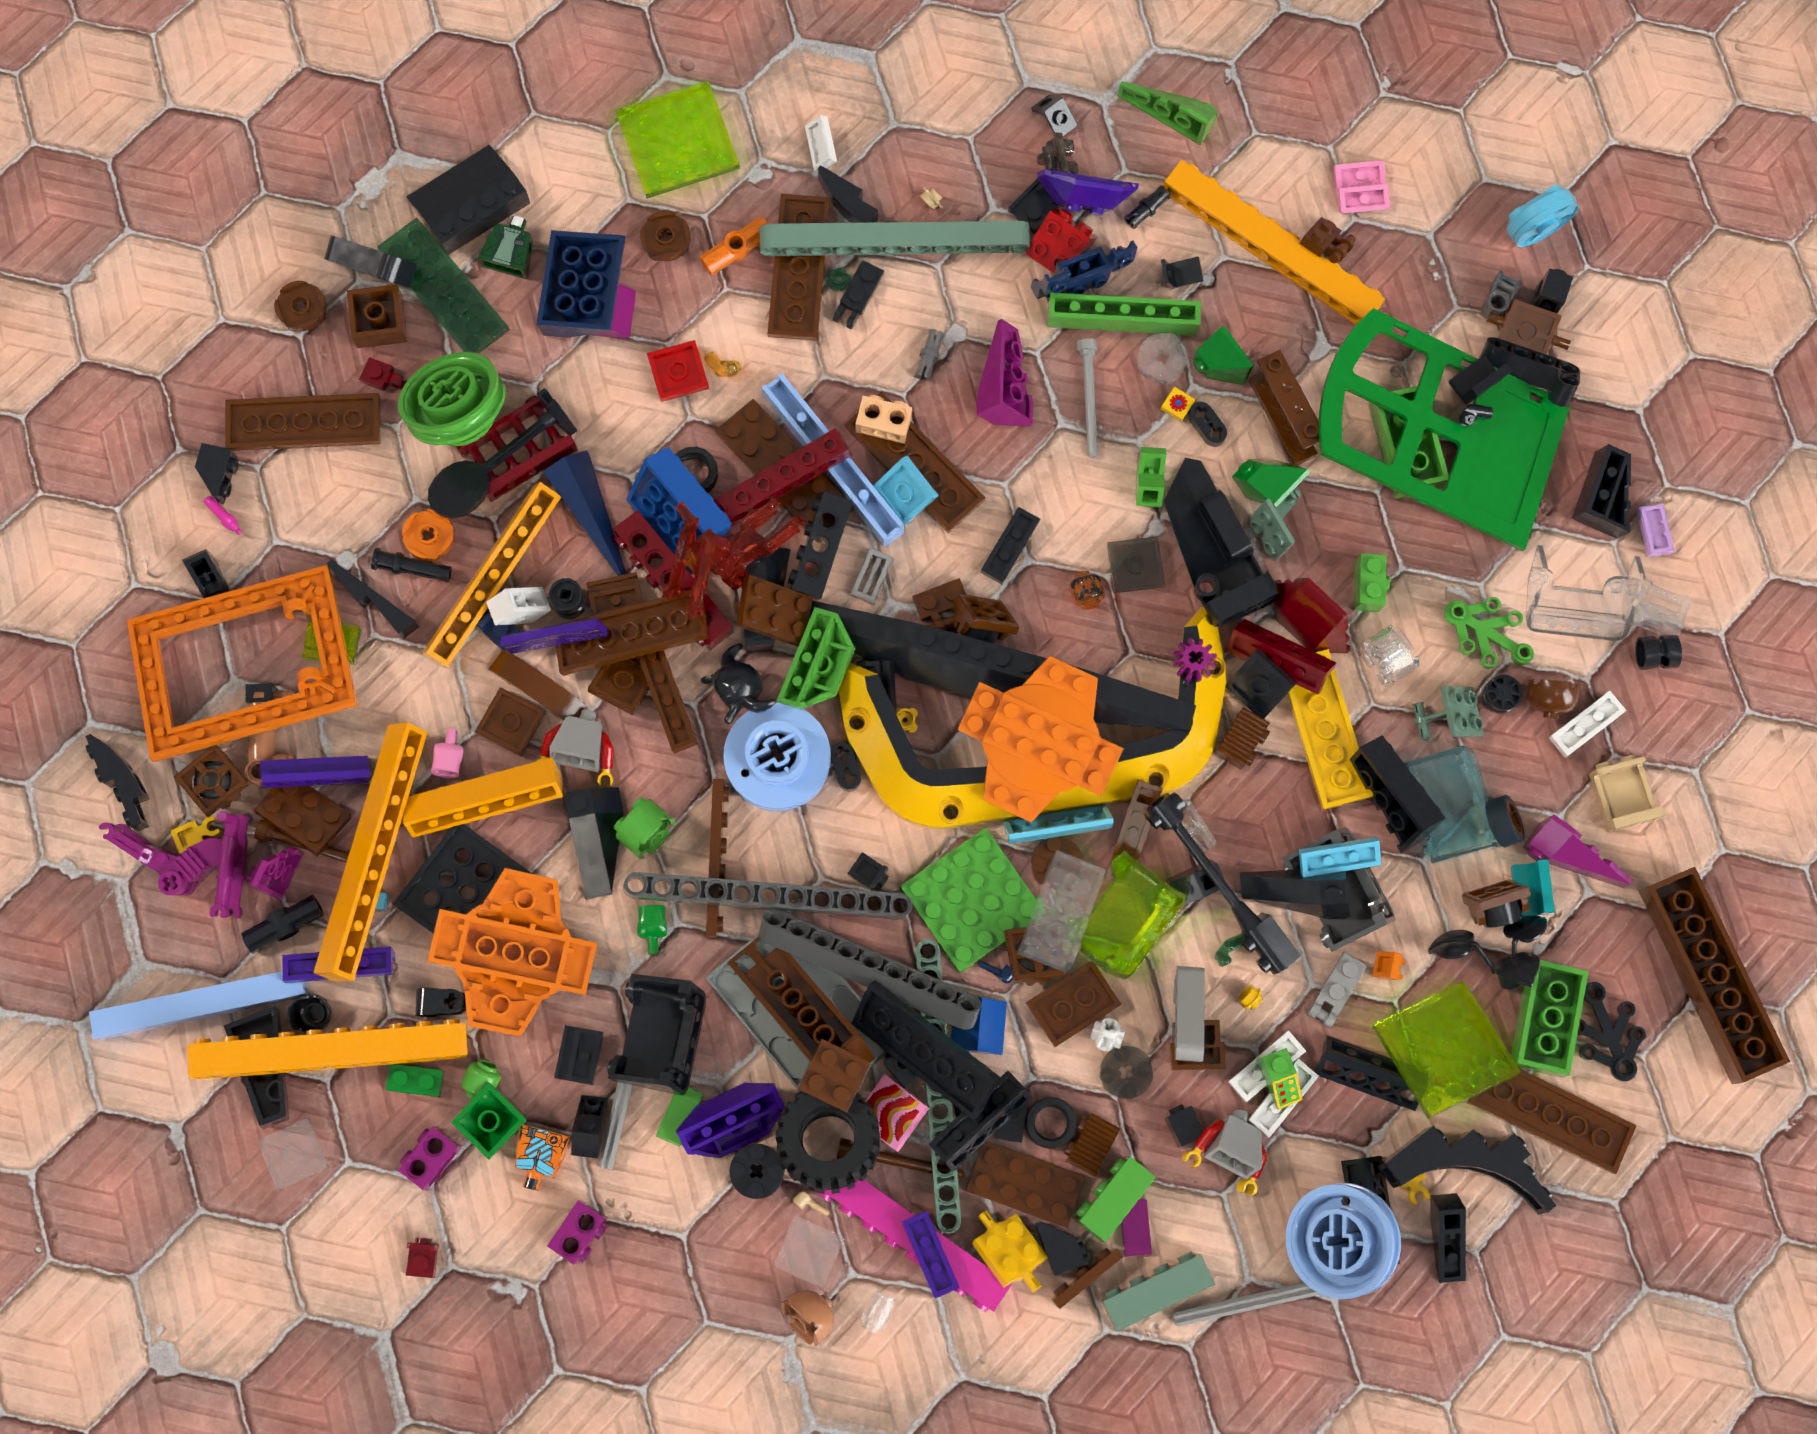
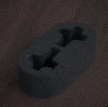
M1195 403L1188 414L1190 423L1206 444L1212 447L1222 445L1227 436L1225 425L1207 403ZM1197 410L1199 412H1206L1204 419L1202 417H1195ZM1209 426L1214 432L1220 431L1219 439L1217 437H1210L1212 431Z
M839 742L831 749V761L840 788L851 792L860 786L861 775L852 747L848 743ZM843 748L844 752H849L846 755L847 764L843 765L840 757L835 758V755L838 754V749ZM849 769L851 776H856L857 778L853 780V785L851 786L847 782H842L845 779L844 770Z

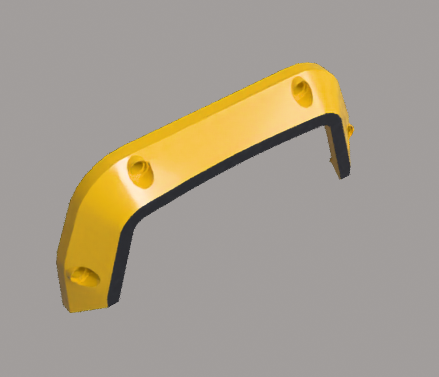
M1200 607L1186 626H1184L1182 642L1187 645V640L1192 638L1194 643L1197 644L1201 638L1203 639L1202 646L1204 648L1211 644L1212 648L1208 653L1217 654V658L1212 662L1217 665L1219 673L1216 675L1211 674L1209 678L1202 676V680L1199 683L1195 681L1194 676H1192L1189 682L1185 681L1187 674L1183 673L1179 676L1177 699L1197 705L1190 731L1170 730L1163 735L1118 745L1124 749L1102 796L1076 786L1070 790L1060 792L1040 814L1129 801L1138 779L1150 783V776H1157L1161 779L1162 785L1160 787H1163L1161 793L1163 795L1185 786L1201 772L1209 761L1216 745L1226 686V664L1224 662L1218 626L1214 627L1204 607ZM1195 657V658H1193V659L1191 658L1189 661H1190L1192 664H1193L1194 662H1197V663H1198L1199 658H1197V657ZM849 663L838 691L846 736L879 798L895 815L906 822L930 829L957 828L1020 818L983 800L987 766L943 770L924 768L917 761L879 675ZM860 719L864 722V726L859 730L852 729L850 726L851 721ZM946 808H954L958 816L955 819H947L943 811Z

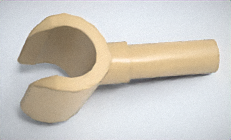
M804 1191L798 1192L792 1199L801 1210L809 1204L813 1209L825 1216H828L830 1210L818 1204Z

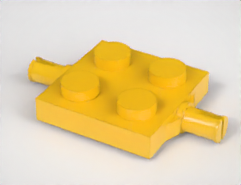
M988 1210L981 1213L978 1218L983 1222L987 1231L976 1238L972 1244L1002 1287L1005 1288L1014 1281L1024 1280L1032 1293L1038 1290L1042 1285L1037 1281L1032 1272L1036 1267L1044 1263L1048 1257L1017 1214L1005 1221L996 1223Z

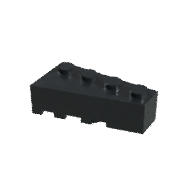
M1383 735L1361 746L1350 758L1365 789H1371L1374 800L1373 804L1377 811L1381 809L1389 822L1385 825L1389 833H1395L1400 843L1397 845V848L1401 854L1423 842L1446 818Z
M273 1006L223 1026L227 1036H239V1040H248L250 1035L267 1034V1038L278 1037V1033H281L280 1011L277 1006ZM285 1073L242 1076L257 1121L262 1129L290 1119Z

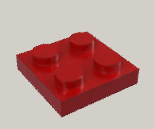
M695 340L647 353L661 402L709 389Z

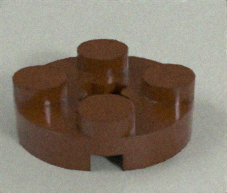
M670 211L654 213L647 219L648 221L644 226L642 225L640 230L641 244L652 260L673 261L687 253L690 244V230L686 221L676 216L675 213ZM667 231V234L672 235V237L668 241L660 240L658 237L662 236V232Z
M293 281L282 287L277 300L275 299L274 309L281 323L288 327L290 331L301 332L311 330L318 326L319 323L324 322L326 319L327 303L321 290L315 285L308 284L306 281ZM302 301L303 304H307L303 311L294 310L298 306L297 302Z
M1063 837L1048 838L1040 842L1032 853V873L1036 881L1048 889L1066 888L1074 884L1079 878L1083 869V856L1079 848L1072 841ZM1052 857L1055 859L1058 857L1062 858L1061 863L1064 867L1062 869L1059 867L1055 870L1052 869L1050 859Z

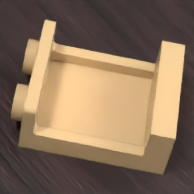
M1635 754L1621 758V763L1612 765L1611 761L1595 765L1596 770L1589 773L1608 833L1654 821L1665 816L1663 807H1656L1643 768V763L1646 762L1645 756L1636 758Z

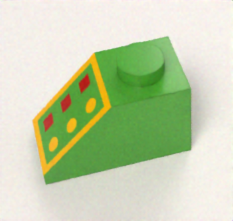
M1287 1048L1257 1059L1277 1110L1303 1100L1297 1072Z

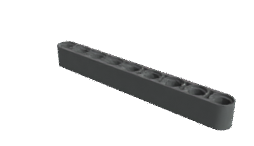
M768 909L763 913L759 929V938L763 942L862 986L868 987L869 983L876 980L908 1006L965 1030L974 1027L981 1008V1001L975 995L781 910Z

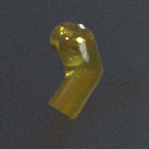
M714 351L709 352L704 357L706 363L719 377H732L741 371V364L737 360L721 361Z

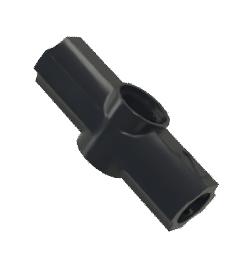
M311 895L290 907H283L270 913L266 920L242 932V939L249 951L254 954L276 941H284L296 935L300 928L324 916L323 909L315 896Z

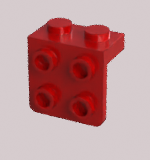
M1062 208L1060 210H1050L1031 240L1030 249L1026 248V254L1052 273L1055 272L1057 263L1082 254L1085 248L1093 245L1097 236L1092 234L1093 229L1083 222L1078 224L1072 220L1073 215Z

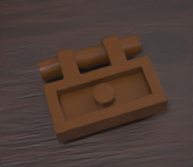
M1321 217L1303 236L1299 244L1318 257L1325 254L1329 257L1331 263H1337L1342 261L1346 254L1352 250L1355 237L1353 235L1340 236L1339 234L1342 230L1337 228L1332 221Z
M960 578L913 595L912 600L921 621L931 618L933 623L927 626L945 630L954 626L955 616L958 611L954 603L956 594L966 595ZM950 610L953 611L954 616L942 620L939 616Z

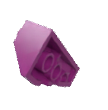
M1003 319L997 322L978 388L977 415L993 425L1031 426L1033 425L1032 396L1027 395L1025 383L1028 382L1027 373H1023L1020 360L1024 356L1019 331Z
M1554 814L1541 821L1523 845V848L1528 851V856L1535 861L1549 860L1550 865L1621 888L1631 885L1634 881L1608 859L1602 860L1599 857V850L1594 845H1588L1579 840L1582 835Z
M292 847L258 861L256 866H252L248 872V883L246 886L282 901L304 852Z

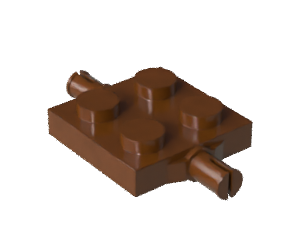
M1513 299L1509 311L1504 317L1490 312L1488 316L1494 319L1487 318L1486 322L1500 326L1499 339L1546 355L1553 345L1568 350L1569 346L1560 342L1571 343V340L1557 336V327L1562 315L1517 299Z

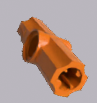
M760 216L739 231L729 232L724 241L699 256L706 271L713 276L732 262L743 260L749 251L760 245L759 228L762 225L768 224L766 220ZM734 243L742 245L739 249L730 247Z

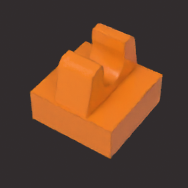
M1377 951L1372 977L1384 980H1402L1403 975L1399 974L1400 966L1406 964V961L1402 958L1403 954Z

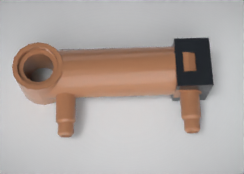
M272 683L246 684L245 702L249 707L293 695L296 692L278 691V688ZM275 729L248 736V764L245 774L250 782L261 788V779L256 778V773L260 769V761L296 759L295 755H275Z

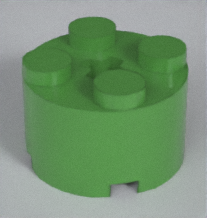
M640 797L632 805V811L627 817H621L614 825V829L617 831L616 839L639 859H644V853L648 852L651 855L664 843L670 834L667 828L670 824L674 827L675 819L652 799L645 800L643 797Z

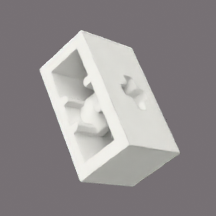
M543 587L506 588L486 602L495 625L530 624L551 611Z

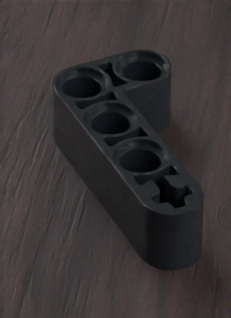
M333 235L330 236L324 257L327 261L411 288L417 267L415 262Z
M1488 338L1479 358L1486 356L1490 363L1498 369L1507 363L1512 370L1509 373L1510 375L1531 385L1548 390L1550 402L1560 407L1569 406L1580 384V369L1576 365L1499 338Z

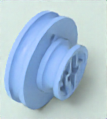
M776 703L764 712L748 711L742 715L731 728L724 746L725 770L734 790L745 801L763 810L787 811L804 805L821 790L830 770V744L821 724L806 710H800L780 703ZM773 734H782V735H784L785 737L782 738V739H779L778 736H772V737H770V735H773ZM765 739V741L763 742L764 749L758 751V746L760 745L761 741ZM777 748L779 753L783 752L784 760L777 762L775 757L772 758L771 750ZM747 769L750 774L748 777H742L741 771Z
M1337 1183L1318 1187L1310 1191L1295 1205L1287 1223L1286 1248L1295 1272L1307 1286L1317 1293L1330 1298L1352 1299L1374 1292L1388 1281L1399 1261L1401 1236L1393 1212L1381 1197L1357 1184ZM1344 1197H1348L1350 1199V1204L1348 1206L1345 1205L1343 1202Z

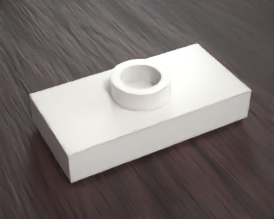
M821 115L805 125L814 171L817 172L820 165L828 168L837 162L828 117Z

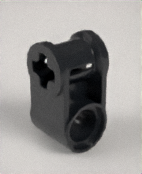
M416 989L415 1016L461 1015L466 1011L465 994L456 989ZM455 998L459 999V1003H456L454 1007L449 1005L450 1001H453Z

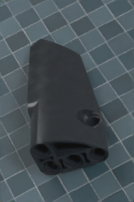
M1185 458L1163 502L1192 581L1194 594L1201 601L1214 627L1243 618L1272 604L1278 599L1280 591L1269 571L1263 574L1253 556L1254 550L1250 540L1224 493L1221 490L1217 491L1203 463L1200 460ZM1209 583L1213 591L1209 593L1203 592L1200 589V584Z

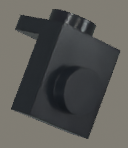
M863 852L847 873L848 876L871 891H875L877 887L882 889L890 877L886 874L888 872L887 866H882Z

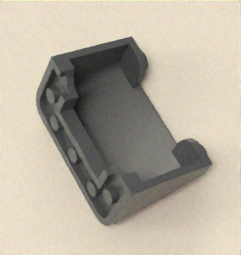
M1344 827L1300 849L1354 841L1355 838L1351 831ZM1299 849L1283 857L1285 862L1283 864L1284 870L1300 869ZM1370 867L1346 871L1350 909L1349 917H1319L1324 926L1321 928L1322 934H1320V939L1326 948H1330L1331 952L1396 920L1395 914Z

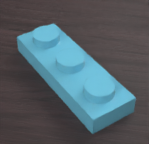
M1372 837L1299 849L1301 875L1305 878L1381 865L1379 839Z

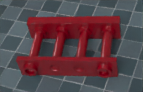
M537 395L530 397L523 406L494 422L489 431L477 441L468 445L456 446L460 455L463 458L470 454L474 462L480 465L483 464L486 460L479 451V447L492 441L496 449L500 451L506 446L500 436L501 434L514 428L519 436L526 430L522 422L534 414L539 420V416L545 413V407ZM554 425L549 429L546 428L544 430L552 440L551 446L544 450L539 449L532 439L525 444L530 453L529 459L520 463L511 455L505 460L509 467L506 473L501 476H495L493 471L489 472L490 487L487 497L490 502L533 478L563 457L576 452L578 449L570 434L565 437L560 436Z

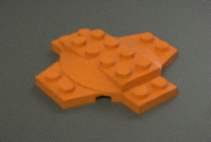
M1049 656L1022 686L1009 689L1004 693L981 682L978 683L957 730L980 740L983 751L988 759L983 793L984 801L1032 823L1060 792L1080 786L1099 796L1103 795L1124 748L1102 739L1099 735L1097 725L1093 719L1098 683L1097 677Z
M504 868L483 904L475 907L467 914L439 909L427 962L454 967L458 977L464 983L468 1026L521 1037L542 1000L554 995L558 990L586 995L597 943L571 937L568 929L562 923L557 879Z

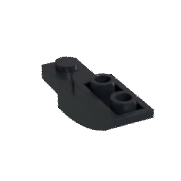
M87 735L88 745L85 747L89 757L92 760L94 759L97 768L94 769L95 775L100 783L113 788L116 799L119 803H123L125 811L122 812L126 824L138 831L148 828L149 825L140 803L150 798L140 778L118 752L93 735Z

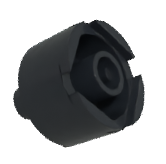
M751 1144L743 1147L735 1154L730 1164L729 1173L734 1188L740 1194L752 1199H763L773 1195L780 1188L784 1179L785 1169L779 1154L771 1147L763 1144ZM753 1165L757 1167L762 1165L764 1167L761 1171L763 1174L762 1178L757 1176L751 1177L753 1173L751 1167Z

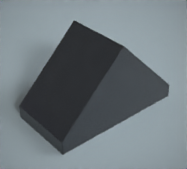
M207 549L182 559L203 598L230 591L216 558Z

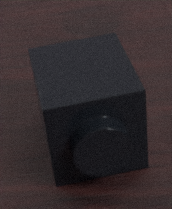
M1181 1104L1168 1110L1170 1116L1164 1119L1178 1148L1199 1138L1203 1129L1192 1106L1185 1108Z

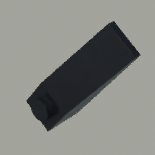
M1457 1193L1430 1195V1220L1438 1282L1466 1281V1208Z

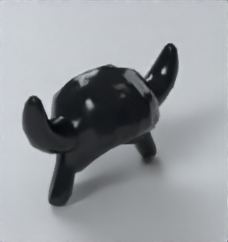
M741 643L729 647L723 653L720 661L721 667L714 674L701 678L703 684L713 685L721 700L730 709L724 718L726 724H731L742 708L760 713L776 704V699L762 701L757 699L762 692V682L758 671L750 664L735 660L736 655L743 648Z

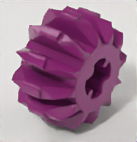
M1192 638L1187 640V645L1180 642L1178 645L1179 650L1173 652L1172 656L1177 660L1173 661L1172 666L1175 668L1181 667L1177 672V676H1181L1183 673L1187 674L1186 682H1189L1192 676H1194L1197 683L1201 682L1202 676L1209 678L1211 676L1209 670H1215L1217 666L1212 662L1217 658V654L1208 653L1212 645L1208 644L1204 648L1202 646L1203 639L1201 638L1197 644L1194 643ZM1195 657L1199 658L1198 663H1197V662H1194V663L1192 664V663L1189 661L1191 658H1192V659L1195 658Z

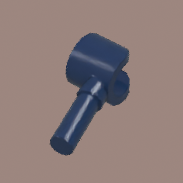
M980 961L978 967L993 973L1003 983L1008 984L1013 980L1011 968L1008 965H1005L1000 971L998 968Z

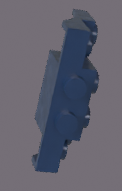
M1133 240L1130 241L1127 248L1118 246L1117 249L1112 248L1107 256L1102 247L1062 261L1057 263L1053 277L1050 278L1048 274H1045L1042 281L1033 279L1031 289L1036 298L1040 299L1042 297L1049 298L1050 293L1083 294L1085 290L1093 287L1096 289L1100 288L1108 282L1111 271L1116 272L1134 261L1138 247Z

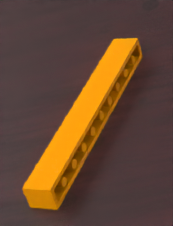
M1181 159L1164 181L1163 186L1165 189L1163 192L1167 189L1171 199L1356 325L1373 308L1379 310L1384 303L1385 298L1382 297L1378 290L1364 285L1356 275L1348 274L1341 269L1338 263H1331L1324 256L1318 257L1299 244L1300 239L1296 234L1287 232L1280 227L1277 221L1259 213L1255 206L1240 200L1236 193L1221 187L1214 178L1207 177L1199 172L1198 168L1192 163H1186Z
M408 722L388 724L313 973L334 982L354 981L427 736L426 731Z
M459 1019L444 1020L442 1025H433L432 1021L417 1022L416 1027H405V1023L390 1024L389 1029H378L377 1025L361 1027L362 1031H351L350 1028L344 1027L334 1029V1033L323 1034V1030L306 1031V1035L295 1036V1032L278 1033V1037L267 1038V1034L250 1035L248 1040H239V1036H227L222 1038V1042H211L210 1038L195 1039L194 1044H187L188 1078L190 1080L464 1059L468 1055L466 1023H460Z

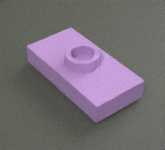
M1664 504L1638 507L1636 512L1647 557L1672 554L1674 547Z

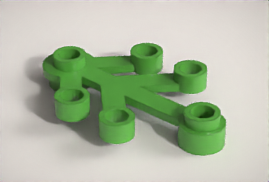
M1490 597L1485 602L1468 606L1459 600L1450 602L1444 609V617L1449 624L1455 626L1460 643L1458 650L1461 654L1470 655L1476 648L1475 642L1468 637L1467 625L1475 631L1481 653L1480 663L1484 668L1491 669L1498 662L1496 654L1491 651L1489 640L1511 652V659L1517 665H1526L1533 659L1534 651L1530 645L1525 643L1517 644L1494 630L1505 626L1517 627L1523 621L1521 612L1513 610L1506 616L1480 621L1471 615L1483 612L1496 613L1501 607V602L1498 598ZM1494 602L1496 609H1491L1488 603ZM1454 609H1459L1462 615L1456 616ZM1511 615L1517 616V623L1511 620ZM1463 643H1468L1471 646V650L1466 651L1463 648ZM1521 649L1527 651V657H1523L1520 654ZM1485 657H1491L1493 664H1487Z

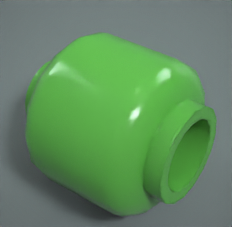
M479 1059L478 1062L470 1063L461 1081L463 1089L467 1091L466 1096L473 1099L488 1082L497 1088L501 1079L498 1066L485 1059Z

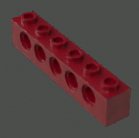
M834 428L713 501L722 512L727 514L732 527L851 457L852 453L841 433Z
M638 510L613 528L616 535L614 541L622 551L627 549L632 555L629 558L638 570L644 569L648 574L645 578L652 588L658 587L662 591L663 595L661 598L696 588L701 589L705 613L710 618V622L707 624L709 639L697 641L701 647L706 645L711 651L734 633L732 624ZM638 539L647 541L646 545L642 548H636L634 543ZM654 558L663 560L659 567H651L649 565L650 561ZM670 577H675L679 580L673 587L665 585L666 580Z

